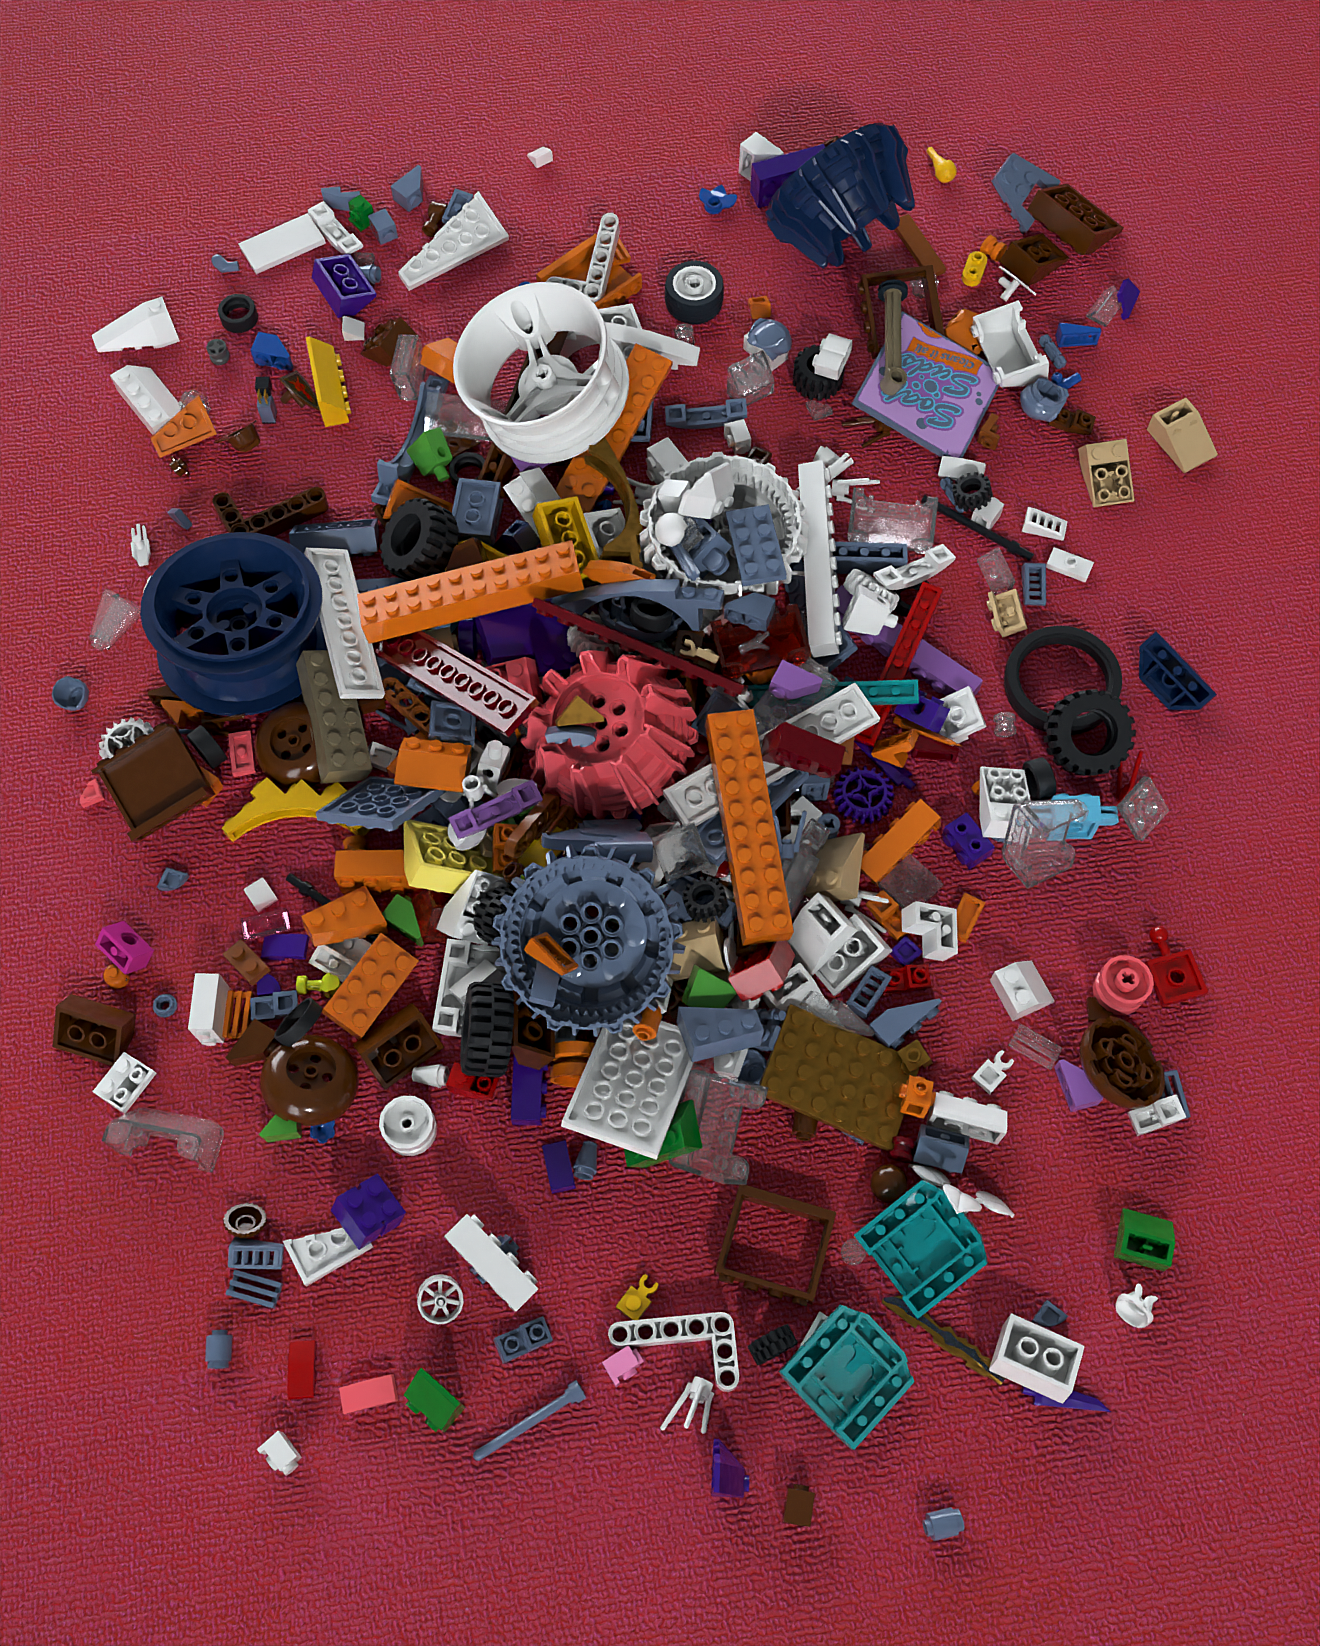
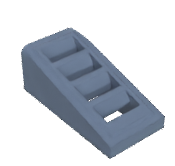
M1024 563L1021 567L1024 605L1045 606L1046 564ZM1029 573H1038V576H1029ZM1029 581H1039V584H1029ZM1029 588H1039V591H1029ZM1029 596H1040V600L1029 599Z
M871 965L846 1002V1008L866 1020L892 977ZM874 976L875 978L882 981V984H878L877 982L870 979V977ZM866 984L875 988L877 990L876 993L870 990L869 988L865 987ZM861 992L871 997L872 999L868 1000L865 997L861 996ZM856 1001H858V1002L862 1003L863 1005H865L866 1008H864L863 1006H861V1005H859L858 1003H856Z
M235 1237L229 1245L228 1267L237 1269H282L284 1244ZM249 1251H253L252 1257H249ZM260 1251H263V1259L259 1258ZM270 1251H274V1260H269Z

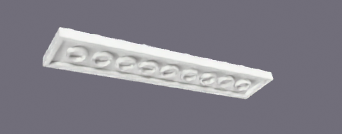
M853 683L785 722L841 744L878 723L880 717L857 684ZM768 732L759 736L760 748L762 747L764 735ZM763 761L767 785L796 770ZM712 764L705 766L663 790L664 797L687 831L720 813Z

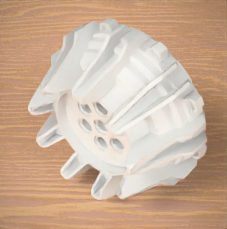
M713 452L710 457H698L686 464H679V469H668L662 474L663 483L654 485L652 487V498L646 499L643 502L644 510L640 513V524L647 528L639 533L640 548L644 549V562L652 565L664 579H679L680 587L691 586L700 589L715 588L717 590H724V600L720 608L723 613L725 604L741 598L743 593L756 592L768 597L776 595L778 587L782 583L789 584L791 582L792 570L789 565L792 562H799L802 555L807 551L809 523L801 518L807 511L805 501L798 500L799 492L792 490L788 485V479L778 476L775 473L776 467L770 463L764 465L757 463L755 459L752 460L738 455L726 456L722 452ZM725 462L729 463L735 488L732 496L734 497V502L730 509L712 518L713 523L710 525L732 545L729 529L726 526V511L769 504L787 573L786 580L742 587L733 546L725 554L730 564L722 575L717 576L709 572L703 579L701 577L696 578L695 581L688 579L673 551L668 546L661 544L655 535V525L659 518L665 514L657 493L666 479L689 481L692 488L705 473ZM684 516V519L690 520L689 516Z

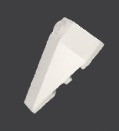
M162 297L140 304L92 335L98 352L122 351L124 348L135 347V350L142 349V346L162 348L180 342Z

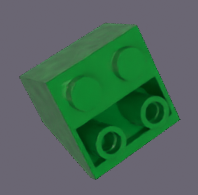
M1122 1208L1113 1257L1159 1271H1165L1170 1268L1175 1248L1173 1222Z

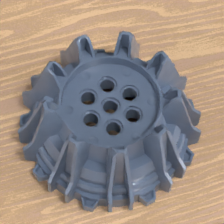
M570 844L566 847L567 856L559 859L556 858L553 850L546 853L547 866L542 867L531 863L524 869L526 880L515 877L511 881V884L517 890L513 896L505 894L500 899L506 906L507 911L494 917L492 927L499 931L501 936L494 938L491 942L492 945H499L501 957L495 961V966L505 967L507 973L501 981L505 990L517 991L520 997L515 1003L519 1005L523 1001L534 1011L531 1016L533 1019L539 1014L546 1017L547 1028L556 1032L564 1025L570 1026L572 1034L575 1036L579 1029L593 1030V1035L597 1037L600 1027L607 1028L612 1034L622 1032L624 1020L630 1018L638 1024L642 1019L640 1012L647 1006L652 1011L657 1010L659 1004L655 997L666 998L672 989L666 975L679 974L681 970L680 965L673 963L674 953L684 954L686 946L675 942L676 939L683 935L682 923L671 920L670 913L679 908V902L673 904L666 903L662 893L667 891L670 885L667 883L655 888L653 886L655 873L649 867L639 871L632 868L637 856L633 853L628 864L616 859L617 846L611 848L608 857L600 856L597 847L586 845L580 856H578L573 844ZM590 905L597 907L599 911L598 916L592 917L588 915L587 907ZM566 917H574L577 921V927H568L565 922ZM611 918L616 919L619 922V928L616 930L609 928L607 920ZM586 931H596L598 939L595 941L589 940L586 936ZM547 932L579 965L577 969L565 975H560L553 1007L528 1002L537 960L527 954L524 948L532 937ZM565 942H574L577 947L576 951H568L565 948ZM608 943H615L619 948V952L615 954L610 953L606 945ZM585 955H595L597 963L593 965L587 963Z

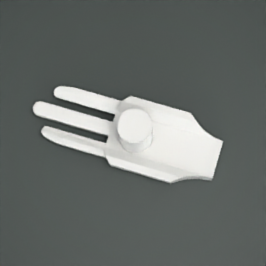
M136 524V536L135 529H131L132 557L138 562L139 566L149 565L151 552L146 528L144 525L142 526L144 539L142 540L140 524Z

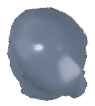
M762 318L754 322L747 339L750 345L763 349L771 361L790 351L792 345L790 332L782 323Z
M1041 377L1022 390L1020 393V403L1028 417L1034 420L1052 422L1057 418L1066 403L1069 393L1067 389Z

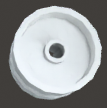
M401 1096L393 1099L385 1106L380 1115L379 1128L382 1137L394 1152L402 1156H415L425 1152L431 1147L436 1138L437 1123L435 1116L429 1106L415 1096Z

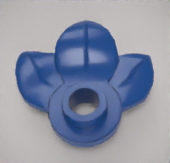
M719 185L712 191L701 188L699 199L704 203V208L708 213L718 214L723 209L732 207L737 201V195H727L724 186Z

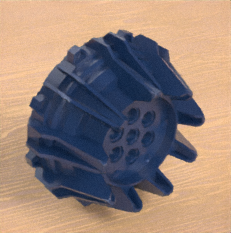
M878 122L860 127L831 143L799 167L778 188L769 202L768 210L765 212L767 224L776 239L782 243L792 244L813 262L825 269L828 262L836 267L844 263L845 257L841 241L848 237L863 252L872 247L865 226L875 218L889 230L896 229L899 226L900 218L895 203L904 210L911 211L915 207V200L906 163L908 148L904 144L905 142L895 125L890 126Z

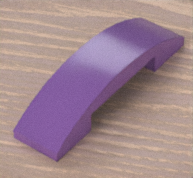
M533 779L512 788L506 794L471 810L468 808L449 817L448 820L459 840L491 828L495 823H502L538 804L543 798Z

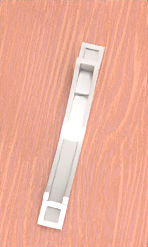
M604 322L608 336L615 343L635 346L637 343L673 361L672 370H678V365H698L699 347L652 331ZM569 331L560 356L568 359L577 350L599 343L587 335Z

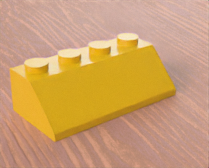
M310 336L306 337L317 401L324 425L329 427L349 423L348 414H351L349 401L345 402V398H348L346 385L342 386L341 383L345 382L343 370H339L338 367L342 366L340 354H335L332 345Z

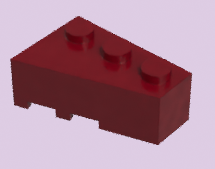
M784 721L764 735L761 754L762 760L765 762L812 773L822 778H830L840 772L846 747Z

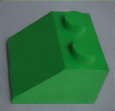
M420 1368L404 1393V1396L408 1399L406 1405L415 1414L421 1411L427 1417L424 1422L435 1432L438 1429L446 1432L466 1408L423 1368Z

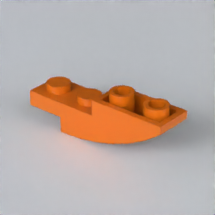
M611 560L589 561L582 572L592 581H598L601 584L655 579L657 576L640 567Z

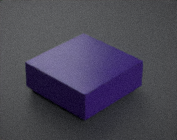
M905 936L892 948L893 951L890 955L904 967L905 965H911L923 951Z

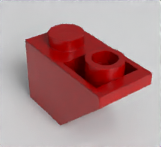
M454 1062L446 1086L449 1092L470 1099L492 1100L500 1077L467 1076L461 1071V1065Z

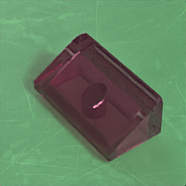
M287 908L240 919L244 941L291 930L290 914Z

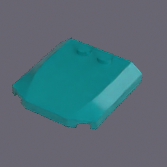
M924 1180L917 1183L854 1234L868 1255L873 1256L902 1294L903 1301L917 1319L988 1264L982 1234L964 1212L956 1214L942 1189Z
M839 1305L778 1371L801 1399L852 1450L856 1449L915 1382L913 1376L910 1375L905 1352L870 1315L843 1305Z

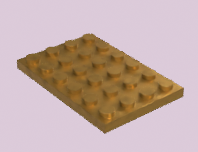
M790 1004L787 1007L786 1017L781 1023L779 1036L774 1049L770 1053L756 1093L890 1152L894 1146L892 1139L894 1136H897L904 1113L900 1112L902 1098L898 1097L901 1084H906L910 1075L916 1077L919 1068L910 1072L899 1056L898 1051Z

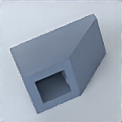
M756 592L725 604L724 619L734 624L746 625L752 630L766 632L775 611L776 599Z

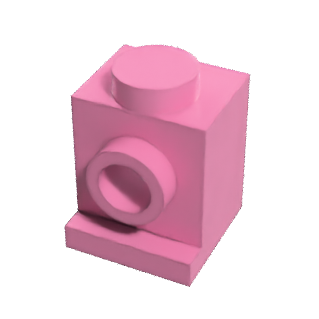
M628 1345L604 1360L602 1364L615 1387H618L620 1385L619 1379L623 1377L624 1381L637 1374L636 1368L644 1361L637 1349L631 1350Z

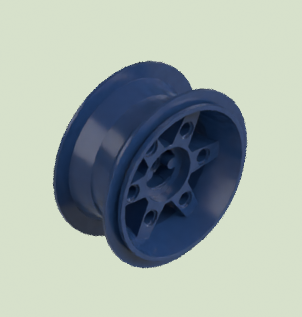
M234 532L209 536L195 541L166 559L151 576L144 589L140 610L142 627L148 641L157 651L158 666L165 683L182 701L208 713L225 716L254 715L273 710L296 699L302 694L296 666L303 651L328 650L319 617L323 602L322 586L314 565L296 547L284 540L269 535ZM298 611V615L296 618L290 617L292 614Z

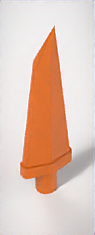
M898 715L893 720V723L907 730L915 728L916 732L948 745L961 746L939 733Z

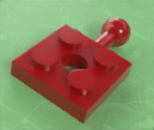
M1163 926L1151 928L1149 938L1153 943L1158 944L1162 957L1147 960L1144 964L1148 966L1153 975V987L1161 1006L1206 995L1208 990L1191 949L1171 954L1166 942L1168 939L1166 928ZM1178 973L1182 977V982L1175 983L1172 981L1170 974Z

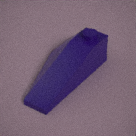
M714 1439L711 1496L743 1498L744 1492H749V1475H744L745 1468L720 1439Z

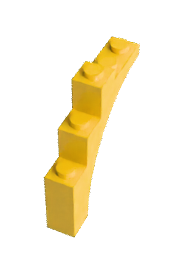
M265 778L263 781L258 782L250 792L254 800L246 803L235 817L229 818L222 827V830L234 842L246 832L274 820L290 817L317 818L316 811L347 792V790L341 784L334 783L326 787L322 795L319 796L301 779L297 784L291 785L287 793L284 794L270 779ZM336 823L348 829L354 835L365 836L371 830L365 828V826H347L346 824Z

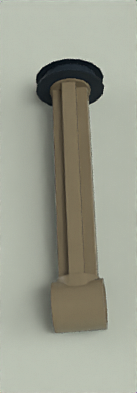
M895 279L882 282L877 289L878 298L885 302L884 377L880 381V388L885 394L891 396L895 395L907 381V374L902 369L901 301L907 298L908 287L905 282Z

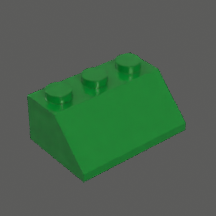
M690 1099L678 1104L657 1160L624 1149L627 1167L646 1168L702 1149L694 1101Z

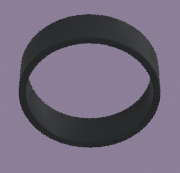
M307 998L286 1016L277 1028L274 1038L282 1045L292 1046L315 1024L322 1013V1007L312 998Z

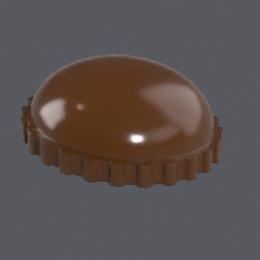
M253 1203L235 1205V1207L227 1210L223 1218L225 1230H228V1233L238 1238H250L257 1235L264 1229L267 1222L265 1210Z

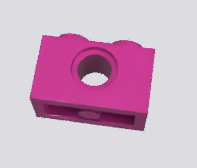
M125 921L102 927L95 943L125 975L145 968L154 952Z

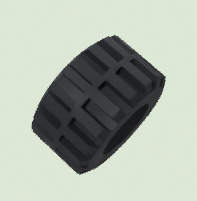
M811 345V348H804L803 352L800 351L795 358L793 385L796 386V391L798 393L801 392L803 397L808 396L810 400L815 398L817 401H822V398L827 400L830 399V395L834 397L837 391H840L843 383L844 368L838 380L814 374L815 367L812 366L814 356L820 353V346Z
M504 886L501 888L496 887L493 892H487L486 897H482L479 901L481 904L479 907H476L475 911L477 914L474 916L473 921L476 922L474 929L478 931L477 935L483 941L492 945L491 941L501 936L500 932L492 927L494 917L506 913L507 908L500 899L505 894L513 896L516 892L515 890Z

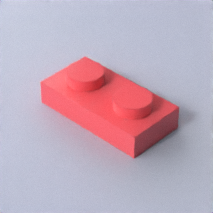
M251 730L228 734L233 776L255 774L256 764Z

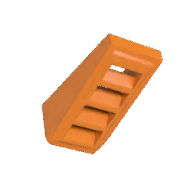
M547 932L532 937L524 948L527 954L561 976L577 969L579 966Z

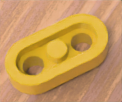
M975 251L968 256L962 274V282L965 285L973 287L981 282L987 264V256L984 253Z

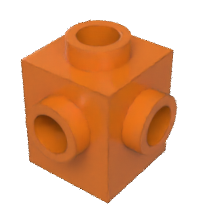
M910 1075L906 1084L902 1083L898 1097L902 1098L900 1112L924 1119L930 1106H933L936 1092L932 1091L934 1082L923 1077Z

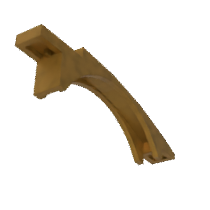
M603 437L595 445H589L588 451L592 456H585L584 460L585 464L596 469L606 477L618 492L625 510V527L613 541L604 545L599 560L623 562L643 569V562L639 558V533L643 531V528L640 524L637 503L624 470L609 443Z

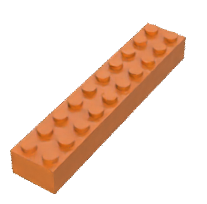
M572 540L360 593L357 594L361 627L370 644L533 603L534 598L548 599L584 590L574 545Z
M754 710L707 714L705 729L742 945L790 940L794 930Z

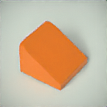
M767 296L748 299L752 319L771 316V304Z

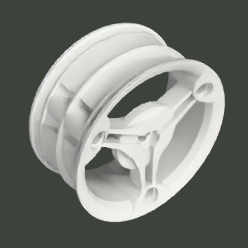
M536 282L518 286L500 294L482 307L471 319L463 331L455 351L453 374L461 399L483 421L489 437L496 446L509 456L524 462L537 464L555 463L588 450L589 445L598 443L611 430L620 417L627 400L629 370L623 353L618 345L608 336L604 320L596 305L584 293L568 285L554 282ZM571 331L582 333L600 344L598 365L593 376L578 373L575 365L569 359L560 355L550 354L547 344L554 338L557 332ZM541 348L543 357L538 359L536 350ZM516 350L528 351L529 366L524 370L519 380L518 391L520 397L505 416L491 407L490 398L494 380L503 364ZM541 415H548L546 417L537 419Z

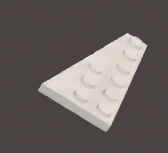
M478 191L469 203H466L462 210L456 216H453L434 235V239L430 243H426L422 247L423 250L417 256H413L398 271L399 277L410 291L508 241L509 235Z

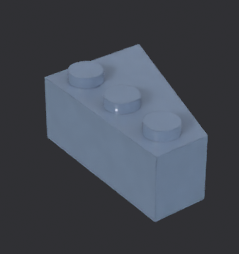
M678 1007L676 1023L691 1062L761 1045L764 1029L756 1010Z

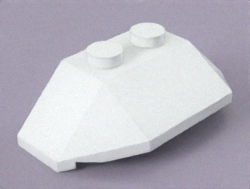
M725 462L708 471L694 484L691 490L688 489L683 494L677 514L711 519L721 514V512L730 509L734 502V497L732 496L735 490L730 464Z

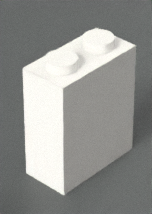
M195 973L188 1030L201 1044L206 1046L224 1043L225 1039L222 1034L227 994L231 988L220 974Z

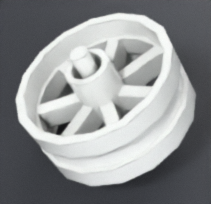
M443 1274L427 1278L421 1284L417 1293V1305L422 1317L428 1322L438 1325L454 1320L461 1312L464 1303L463 1293L458 1282L451 1276ZM438 1281V1291L434 1292L427 1287L433 1282ZM442 1281L452 1284L445 1292L442 1291ZM457 1289L459 1300L446 1298ZM425 1290L433 1296V1299L421 1302L423 1291ZM435 1303L431 1314L428 1315L424 1311L423 1306ZM447 1303L457 1305L451 1314H449L446 1308ZM438 1308L443 1309L445 1317H435Z

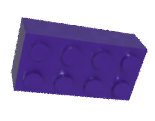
M821 144L752 163L750 193L757 207L768 206L778 188L806 161L824 149L825 145Z

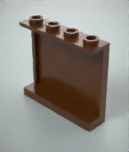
M165 722L158 724L153 728L154 731L152 733L137 737L133 745L118 749L115 752V756L102 759L97 763V767L91 770L92 773L100 775L130 827L131 831L127 834L131 841L143 840L215 795L174 724H166Z

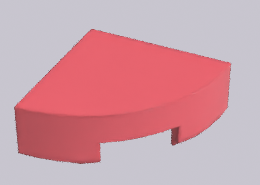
M96 778L87 784V787L80 796V804L83 808L105 800L99 781Z

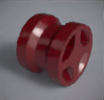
M894 1136L892 1139L894 1146L889 1152L888 1157L898 1162L912 1163L914 1158L912 1150L916 1148V1141Z

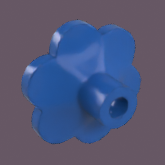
M335 1121L311 1126L310 1136L313 1139H317L321 1144L326 1143L328 1139L333 1138L335 1135L333 1128Z

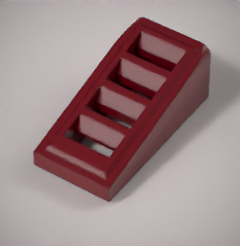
M919 735L911 751V757L955 762L959 748Z

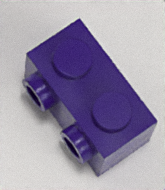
M967 812L946 825L942 833L944 843L948 847H952L956 852L959 862L962 865H966L969 870L990 857L995 848L987 837H983L982 830Z

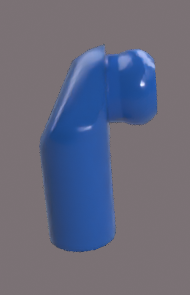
M1059 372L1051 376V382L1064 389H1069L1082 380L1078 372L1068 378H1062L1063 376Z

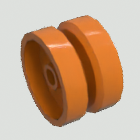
M562 1041L555 1043V1059L552 1061L556 1064L550 1067V1082L564 1087L576 1088L596 1043L586 1041Z

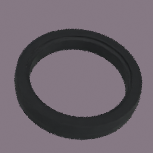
M1070 626L1041 628L1024 637L1010 654L1004 674L1006 696L1014 711L1034 728L1047 732L1043 728L1044 723H1047L1049 720L1047 717L1048 713L1035 706L1025 695L1020 684L1019 668L1028 654L1042 646L1063 644L1086 652L1102 669L1106 680V691L1111 693L1110 696H1117L1119 698L1122 689V673L1118 660L1102 640L1087 631ZM1094 712L1077 716L1071 727V735L1090 731L1104 721Z

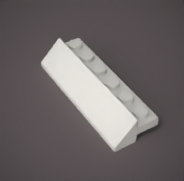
M540 467L520 472V476L503 487L525 522L529 523L538 537L539 535L532 517L536 504L561 499Z

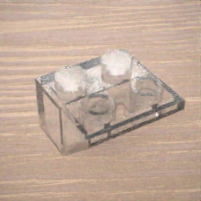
M763 350L756 354H751L748 358L735 362L728 367L727 394L731 399L746 398V405L748 406L774 392V377Z

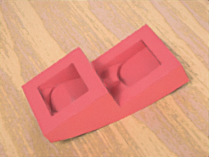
M394 1374L339 1388L343 1415L398 1401Z

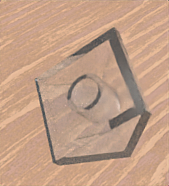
M695 822L673 826L651 837L653 848L666 882L711 867Z

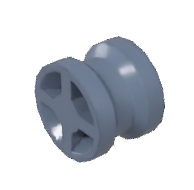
M830 813L823 814L819 818L816 827L818 837L824 841L836 838L840 828L839 818Z

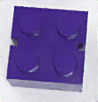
M378 1173L360 1183L358 1188L355 1186L337 1196L331 1208V1212L358 1250L375 1241L379 1235L383 1236L398 1227L406 1214V1211Z

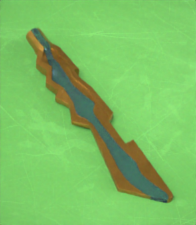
M903 1296L882 1299V1303L912 1327L916 1329L917 1325L921 1326L933 1336L935 1344L951 1355L963 1359L966 1362L965 1366L983 1377L992 1379L999 1386L1006 1379L989 1371L990 1359L981 1355L977 1346L968 1344L966 1338L957 1337L951 1326L940 1328L927 1313L917 1319L903 1301Z

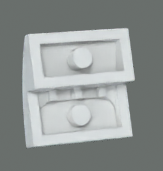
M359 937L344 939V942L317 946L308 963L325 973L336 975L341 982H344L372 944L363 938L359 939Z

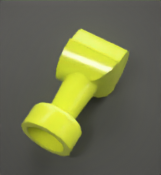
M331 973L324 975L322 980H309L307 976H297L296 991L299 995H305L308 993V990L321 991L327 998H332L341 986L339 978L336 975H331Z

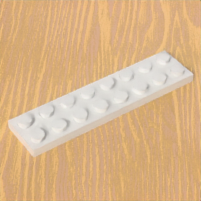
M306 548L304 555L314 565L322 586L323 602L319 617L340 699H382L385 691L373 645L368 643L361 627L357 598L359 592L348 550Z

